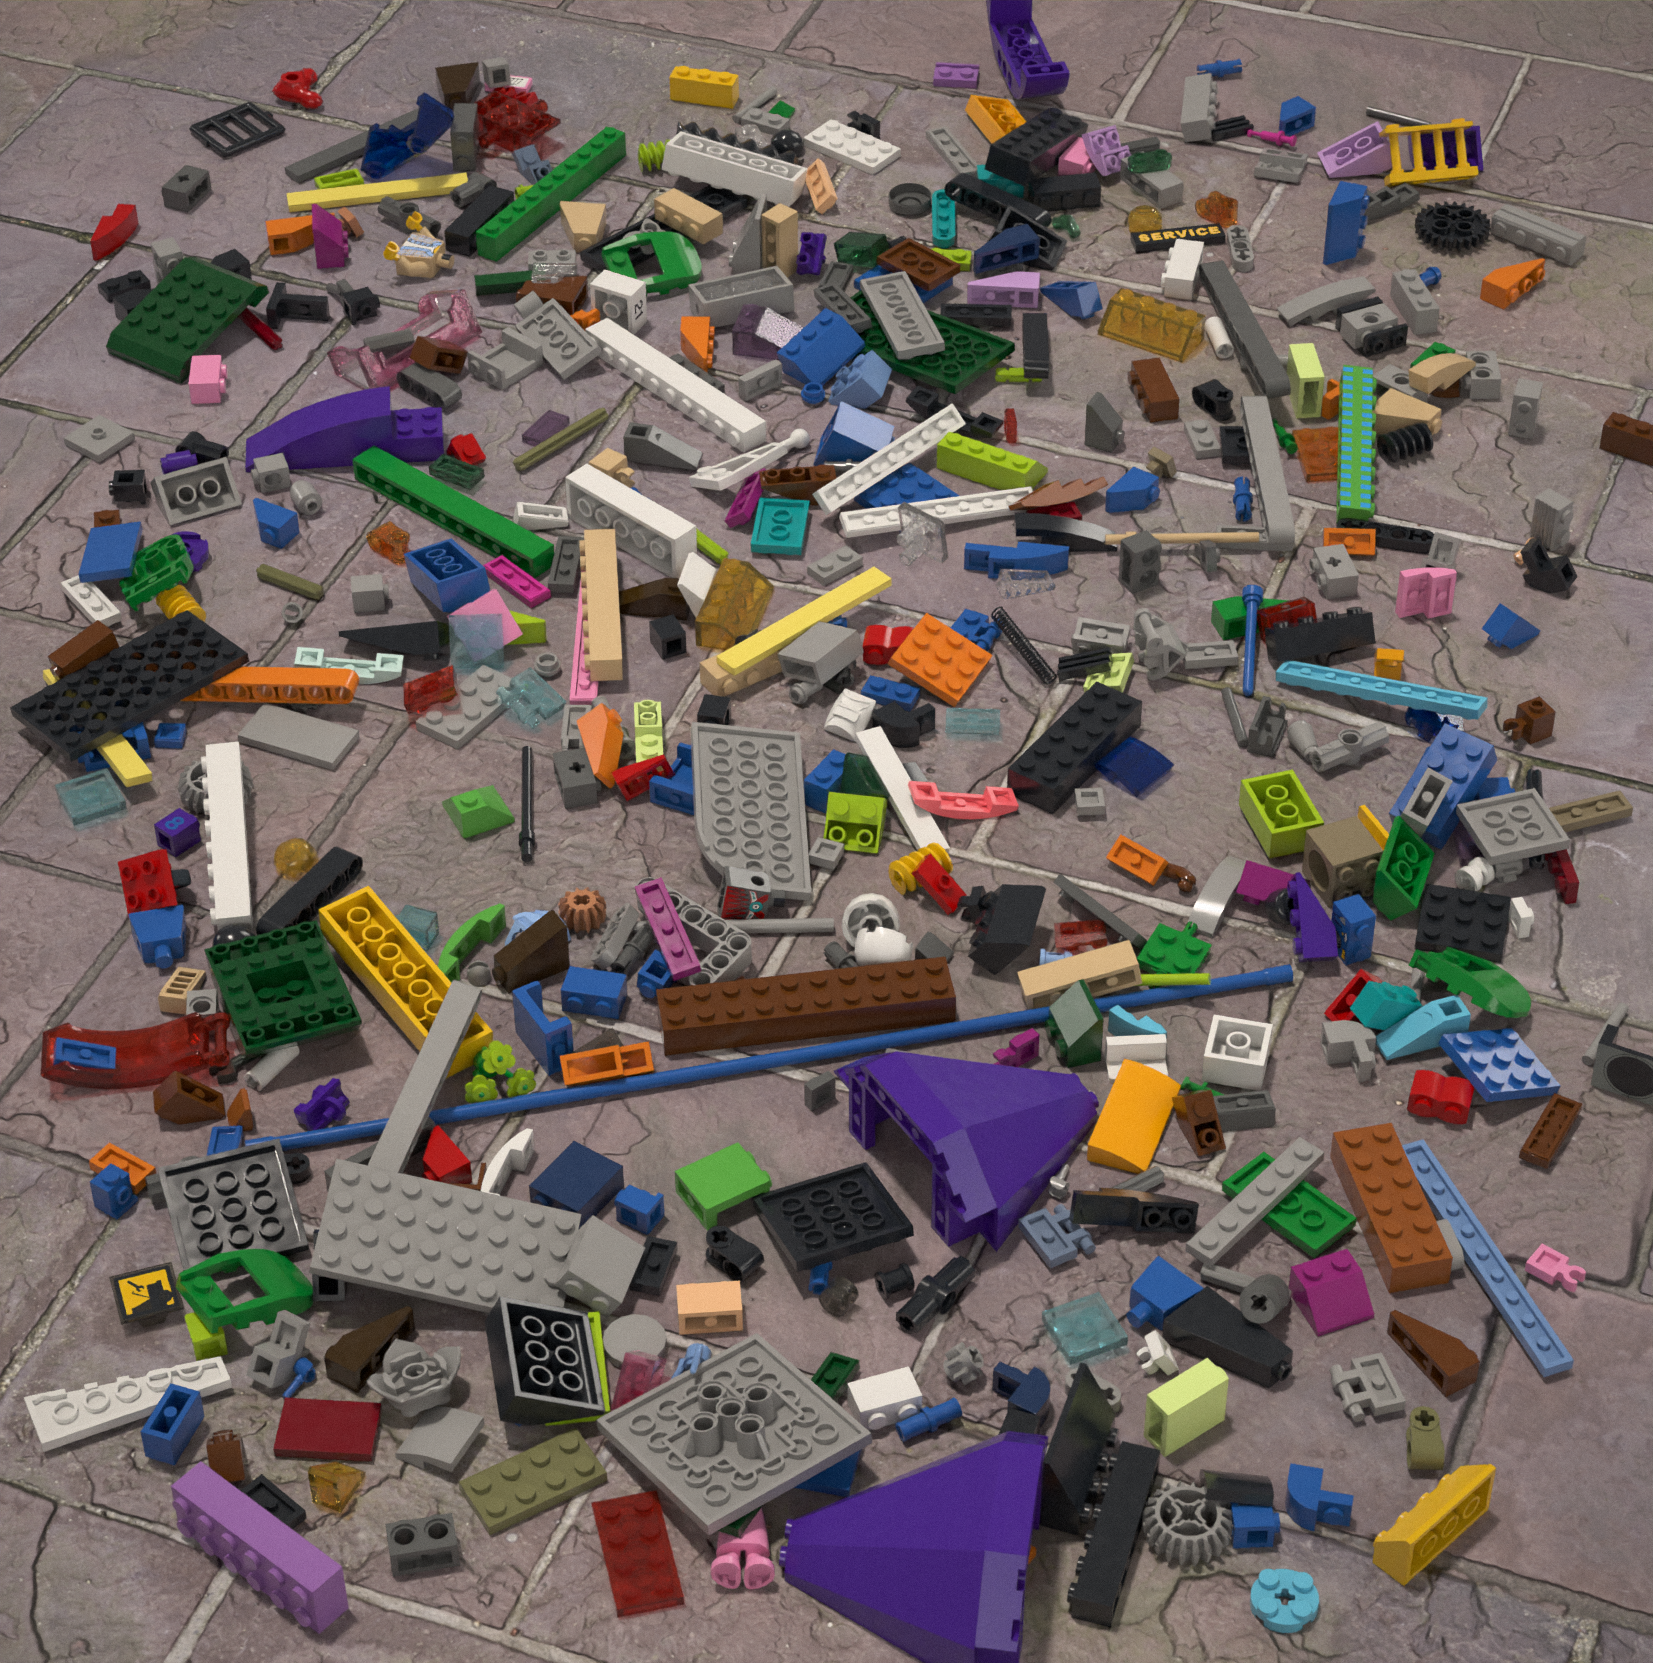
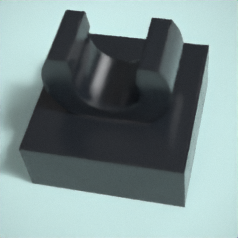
M984 886L972 887L970 896H961L957 904L958 908L966 907L963 910L962 918L973 919L974 924L982 912L983 905H981V902L987 894Z

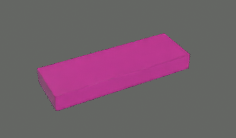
M503 555L483 565L486 569L487 577L530 608L551 598V590Z

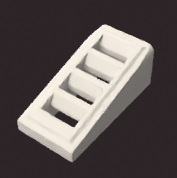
M517 502L513 518L514 523L529 531L568 526L569 521L565 507Z

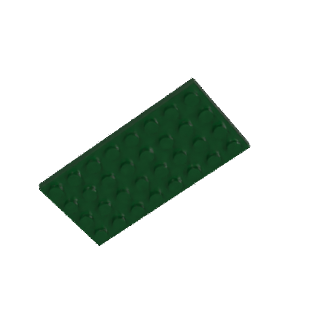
M862 290L850 297L869 316L872 328L858 333L866 346L855 356L866 355L873 350L892 371L902 373L910 378L920 380L955 395L1015 351V343L927 310L944 340L945 350L931 355L924 354L914 356L911 359L898 360Z

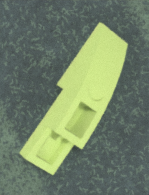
M643 700L634 703L637 763L663 755L661 701ZM661 766L656 768L657 771H663Z

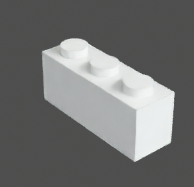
M1176 239L1174 248L1170 247L1168 260H1166L1165 270L1161 277L1164 297L1192 300L1199 277V265L1203 263L1204 242Z

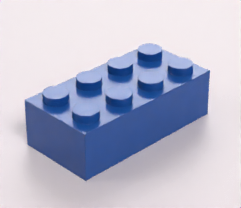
M452 538L404 554L410 582L442 612H455L461 606L472 603L491 591L485 567Z
M1444 724L1390 810L1389 816L1392 824L1395 817L1402 814L1427 768L1436 771L1453 782L1421 839L1442 850L1460 821L1456 814L1457 805L1472 802L1497 762L1494 745L1448 724Z

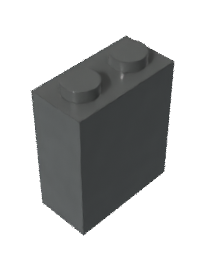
M455 103L450 129L453 171H476L480 146L477 103Z

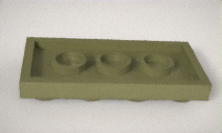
M574 1428L459 1481V1489L490 1536L606 1482L607 1472L577 1428Z

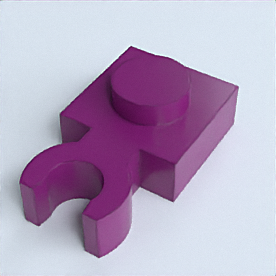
M1031 1028L1022 1034L1016 1035L1009 1041L1008 1048H1001L993 1053V1057L998 1061L994 1064L1019 1067L1039 1056L1040 1034Z

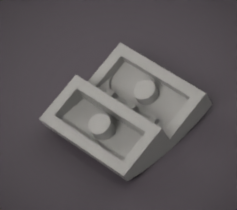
M1264 147L1260 153L1259 162L1255 166L1254 176L1298 183L1305 169L1308 154Z
M429 1408L402 1443L395 1456L397 1459L425 1469L427 1464L430 1463L452 1472L484 1427V1417L455 1408Z

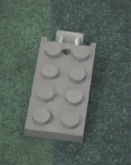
M532 291L514 304L515 309L523 318L522 321L515 325L517 331L542 345L543 359L563 380L602 353L599 345L554 298L543 305L537 294Z

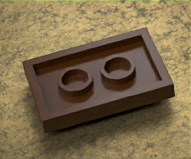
M910 238L877 256V265L892 273L905 271L911 283L928 292L960 273V264Z

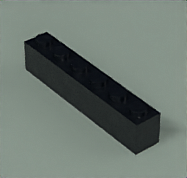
M1122 1441L1118 1454L1112 1453L1108 1472L1112 1474L1110 1479L1104 1478L1101 1487L1100 1497L1104 1499L1102 1505L1096 1503L1092 1517V1523L1095 1524L1094 1530L1088 1529L1085 1537L1084 1549L1087 1550L1085 1557L1079 1556L1075 1576H1079L1077 1583L1071 1582L1067 1595V1603L1072 1604L1071 1618L1107 1627L1112 1626L1143 1524V1511H1145L1148 1499L1151 1498L1159 1472L1161 1450Z

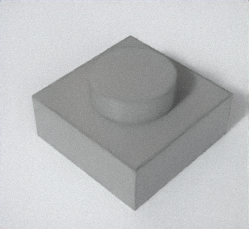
M1102 788L1075 789L1074 799L1077 815L1105 814Z
M818 837L809 852V863L834 870L844 853V844Z

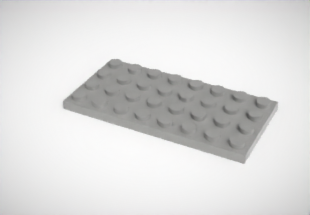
M336 1159L309 1273L486 1313L491 1312L499 1296L563 1308L566 1293L554 1284L577 1235L581 1214Z

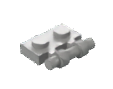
M1382 1352L1351 1359V1370L1344 1372L1341 1365H1334L1330 1368L1331 1383L1335 1391L1340 1392L1343 1398L1342 1406L1345 1412L1351 1415L1354 1422H1360L1365 1418L1362 1410L1365 1407H1370L1374 1416L1405 1409L1406 1400ZM1359 1385L1362 1392L1354 1393L1352 1386Z

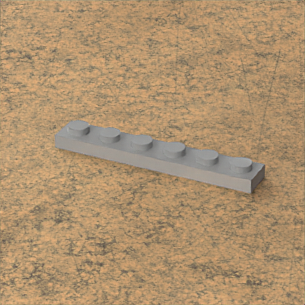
M1299 1137L1186 1243V1252L1209 1267L1213 1266L1324 1160V1151Z

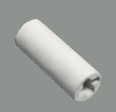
M1219 317L1207 319L1205 329L1219 358L1230 357L1233 354L1234 348L1222 320Z
M298 1046L266 1054L244 1075L246 1084L252 1088L257 1086L256 1090L261 1091L299 1055Z

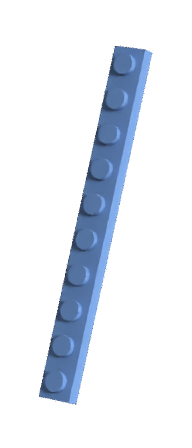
M1424 1139L1402 1145L1432 1212L1438 1220L1447 1219L1462 1248L1465 1261L1542 1376L1547 1377L1572 1369L1574 1359Z

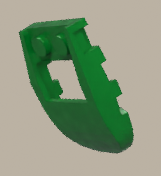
M675 232L634 234L602 249V258L608 271L637 279L627 251H629L630 247L636 245L645 246L651 243L663 275L640 280L646 282V297L647 293L659 292L660 295L669 294L671 289L677 287L680 289L687 288L689 284L697 283L702 274V264L695 247L688 239Z
M180 535L166 536L140 550L136 555L132 576L124 577L119 581L126 601L135 612L139 610L140 603H148L159 592L165 589H173L180 580L183 584L188 582L194 567Z
M1447 947L1442 953H1425L1415 950L1408 966L1426 973V977L1434 982H1437L1440 978L1448 983L1447 990L1451 993L1459 995L1462 991L1472 996V1004L1500 1016L1518 1018L1529 1015L1531 999L1527 990L1511 974L1494 963L1451 947Z
M244 1249L217 1254L179 1273L176 1283V1289L212 1334L218 1333V1327L232 1324L236 1330L249 1328L250 1323L263 1321L266 1325L274 1324L278 1312L286 1310L297 1315L306 1311L313 1304V1285L301 1270L286 1257L266 1249ZM238 1266H243L267 1296L233 1306L213 1281L211 1275L222 1270L224 1273L237 1271Z

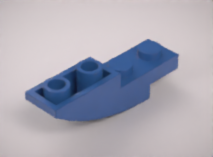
M1018 542L1017 548L974 543L965 544L964 569L987 571L988 578L1025 579L1052 575L1068 570L1069 546Z

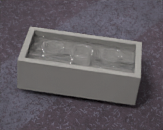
M778 266L688 285L691 312L695 317H710V326H715V328L795 310L793 284Z

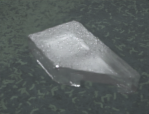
M533 263L532 283H557L563 279L564 275L576 273L577 263Z

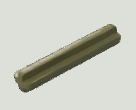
M261 564L256 569L258 578L315 600H319L324 595V587L322 585L266 564Z

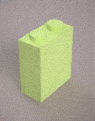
M1289 344L1287 375L1291 387L1289 397L1296 418L1321 417L1324 374L1314 344Z
M1206 1358L1147 1394L1144 1437L1156 1449L1161 1450L1160 1453L1164 1457L1225 1420L1229 1382L1225 1371L1220 1367H1216Z

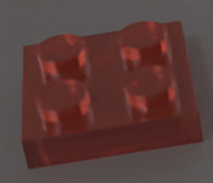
M453 665L403 684L404 706L407 713H421L433 704L439 702L447 703L458 695L457 673Z

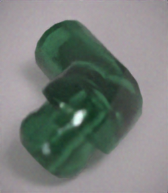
M1059 215L1052 219L1054 229L1061 228L1062 230H1067L1071 238L1080 236L1081 231L1072 215Z

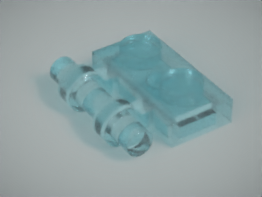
M531 667L511 679L509 684L512 688L511 691H508L504 686H501L496 691V694L502 699L501 703L518 714L517 718L523 724L527 723L532 729L536 728L540 723L535 717L536 714H539L546 720L564 709L566 701ZM523 698L529 705L525 707L518 700Z

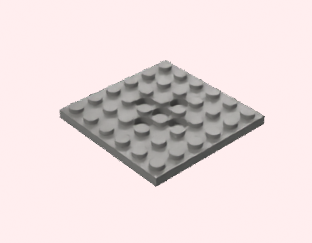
M757 1333L700 1363L695 1374H691L689 1369L596 1420L598 1430L708 1535L872 1443L870 1431Z

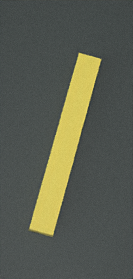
M466 173L293 192L286 193L289 212L312 210V204H317L325 209L381 202V199L386 196L394 200L450 194L453 189L466 183L468 178Z
M872 567L717 656V664L735 676L791 644L819 621L827 623L892 586V578L877 568Z
M50 669L43 670V679L48 685L58 681L52 675ZM122 734L97 747L98 751L126 787L152 781V772Z

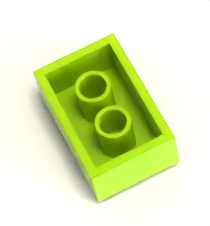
M1293 769L1241 780L1239 806L1267 856L1274 858L1303 852L1306 830L1323 826L1324 821Z

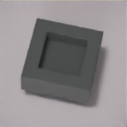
M829 1071L810 1079L804 1084L805 1106L811 1111L836 1098V1077Z

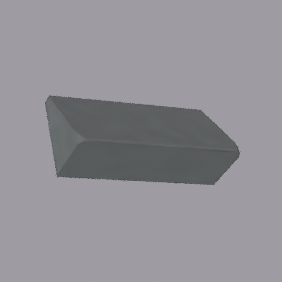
M1269 1090L1213 1096L1222 1132L1270 1127L1275 1124L1276 1108Z

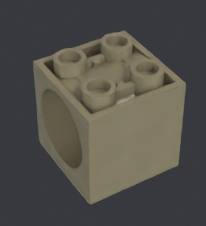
M1357 816L1306 830L1302 873L1307 880L1311 881L1310 884L1328 908L1333 906V902L1357 894L1361 897L1374 894L1376 871L1383 854V849Z

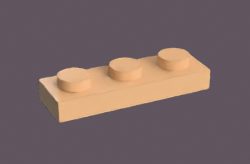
M818 158L807 169L805 182L815 209L823 214L827 209L833 207L838 198L825 163Z

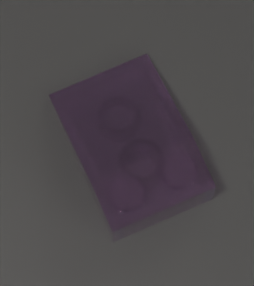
M743 304L732 330L733 355L779 360L777 352L804 327L768 307Z

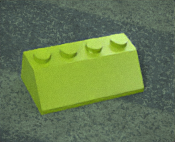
M948 432L937 444V469L999 490L1031 487L1033 489L1048 472V468L1036 460L961 436L957 433Z

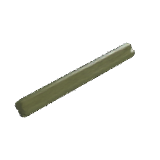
M596 409L513 460L515 469L517 471L527 469L606 421L609 417L606 409Z

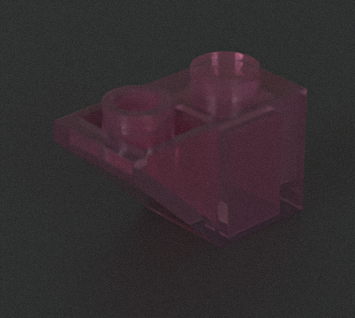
M638 1350L625 1352L610 1412L660 1386L667 1359Z

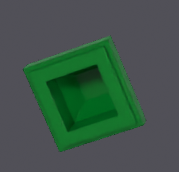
M780 100L768 113L778 114L789 119L795 113V108Z

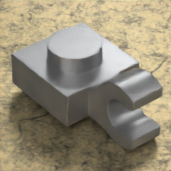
M1210 540L1200 541V545L1195 544V556L1200 557L1201 567L1206 572L1217 571V563L1220 562L1219 548Z

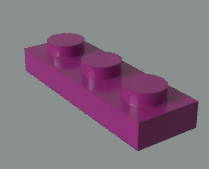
M765 468L756 471L744 479L725 518V523L730 528L738 524L744 525L751 520L753 510L758 505L759 498L764 491L761 489L759 471L766 470Z

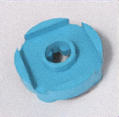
M1265 1569L1259 1573L1258 1579L1251 1588L1250 1609L1255 1618L1257 1614L1264 1621L1265 1627L1275 1632L1294 1633L1302 1630L1303 1625L1307 1624L1310 1620L1312 1623L1317 1616L1319 1594L1313 1584L1311 1575L1290 1569ZM1283 1596L1291 1600H1289L1288 1605H1282L1281 1600L1277 1598Z

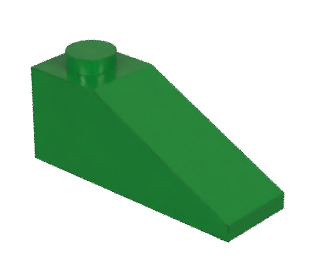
M1242 596L1212 601L1211 623L1222 640L1245 636L1247 607L1242 601ZM1263 598L1262 603L1257 607V611L1291 601ZM1257 613L1256 633H1259L1261 631Z

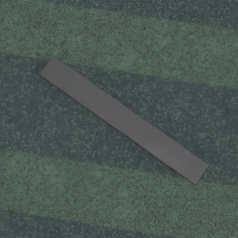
M426 104L286 166L285 174L298 183L303 182L441 120L442 112L430 104Z

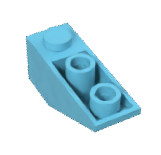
M1458 995L1431 1001L1376 1036V1045L1386 1060L1440 1047L1438 1043L1443 1034L1468 1032L1471 1014Z

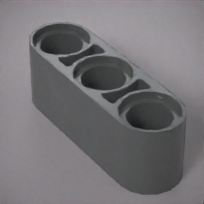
M417 362L397 373V382L404 391L434 408L442 407V410L462 398V392L457 383Z

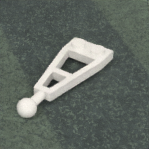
M796 429L791 433L790 438L780 443L773 442L715 466L702 467L697 470V474L689 477L691 487L721 491L788 453V449L792 447H806L810 440L809 434L804 429Z

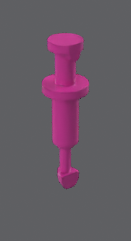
M1248 130L1247 132L1248 137H1252V135L1260 136L1262 140L1276 142L1277 146L1288 143L1294 147L1297 142L1295 135L1291 137L1285 136L1284 131L1274 133Z

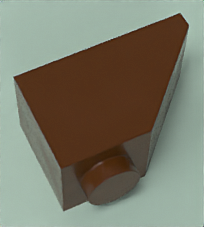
M174 1071L153 1091L155 1114L178 1125L222 1119L225 1116L222 1093L177 1071Z

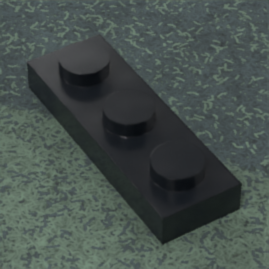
M941 303L940 315L974 327L1011 326L1012 305Z

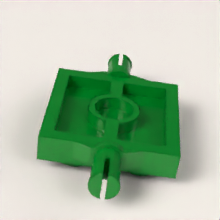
M1192 921L1187 922L1182 932L1159 923L1137 957L1139 968L1150 974L1198 973L1210 954L1212 944L1193 937L1198 926L1196 923L1192 925ZM1148 986V987H1149V989H1154V987H1155V988H1160L1161 986Z

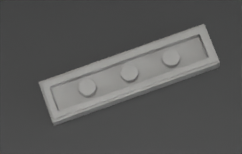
M946 126L926 131V139L956 175L966 173L975 178L977 177V162Z

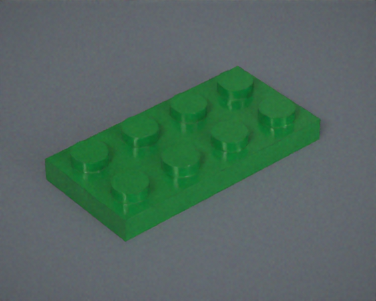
M1262 1152L1222 1182V1191L1234 1199L1275 1159L1266 1152ZM1302 1180L1261 1220L1307 1254L1316 1258L1356 1226L1357 1218L1305 1180Z

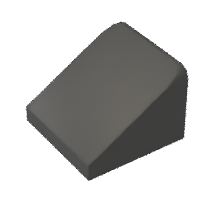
M929 931L915 948V960L946 956L948 963L954 955L953 950Z

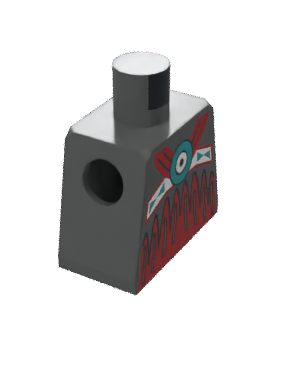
M724 866L717 902L719 917L724 920L766 919L769 906L784 907L785 890L771 889L768 874Z

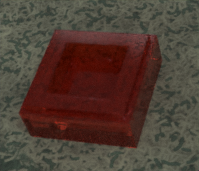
M1014 408L1004 410V432L1006 442L1016 443L1017 420Z

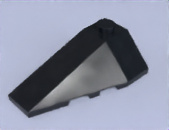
M440 621L338 631L339 637L424 657V661L440 660V656L449 655L456 634L452 625Z

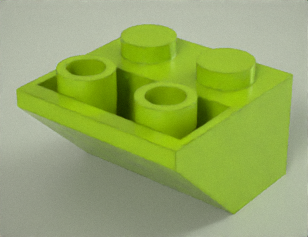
M829 792L824 839L843 843L844 850L878 854L885 827L888 800L880 797Z

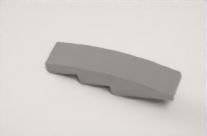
M1364 276L1342 280L1300 295L1277 307L1279 315L1291 327L1307 316L1312 321L1329 311H1332L1336 316L1337 308L1360 302L1375 293L1376 290Z

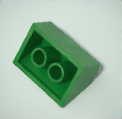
M1400 816L1395 817L1376 871L1373 903L1390 921L1417 909L1435 854Z

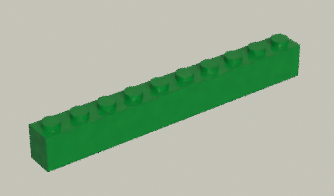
M605 127L476 231L478 256L495 262L499 261L560 210L561 201H572L626 156L625 132L616 130L613 127Z
M372 446L353 459L355 480L495 558L503 555L534 579L551 568L554 557V544L410 466L388 452Z

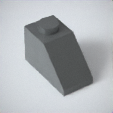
M1096 392L1086 405L1084 445L1112 453L1117 445H1121L1125 436V432L1122 430L1123 419L1103 394Z

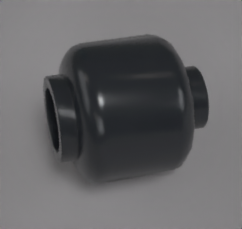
M1287 888L1277 889L1270 893L1265 903L1266 914L1269 919L1279 925L1291 924L1290 910L1294 909L1293 898L1288 897Z

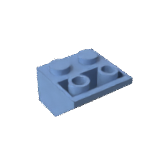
M873 350L866 355H859L852 365L842 367L836 374L837 380L831 387L832 393L828 402L831 405L839 406L842 401L855 408L866 409L883 396L892 369Z

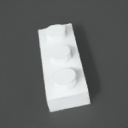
M79 576L61 582L62 591L92 623L99 620L109 627L122 620L121 612L93 582L80 583Z

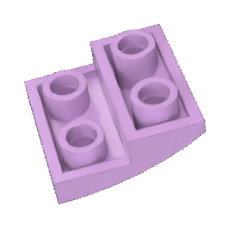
M1116 125L1082 134L1089 157L1102 176L1119 172L1121 169V159L1131 156L1128 145L1121 147Z

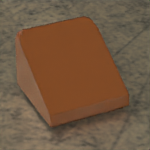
M245 1088L240 1089L227 1111L229 1126H243V1132L253 1130L252 1128H254L248 1093Z

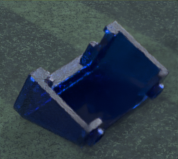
M424 92L417 98L416 104L419 106L417 120L401 130L392 124L389 126V129H381L377 123L369 127L360 170L373 179H380L425 153L453 125L454 112Z

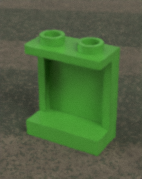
M739 1142L675 1171L676 1193L706 1230L718 1226L717 1213L753 1196L769 1192L772 1187L769 1174L758 1167L752 1153L746 1152Z

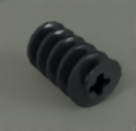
M1424 422L1408 425L1405 428H1399L1387 434H1381L1377 439L1380 457L1384 461L1390 459L1392 463H1397L1399 458L1406 460L1408 456L1414 457L1416 453L1421 455L1425 450L1430 452L1434 446L1430 429Z

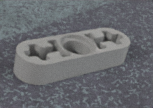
M1232 225L1227 229L1226 238L1232 268L1239 272H1248L1252 270L1254 260L1248 230L1241 225Z
M629 903L622 905L614 913L591 956V960L601 970L606 969L616 960L639 917V912Z

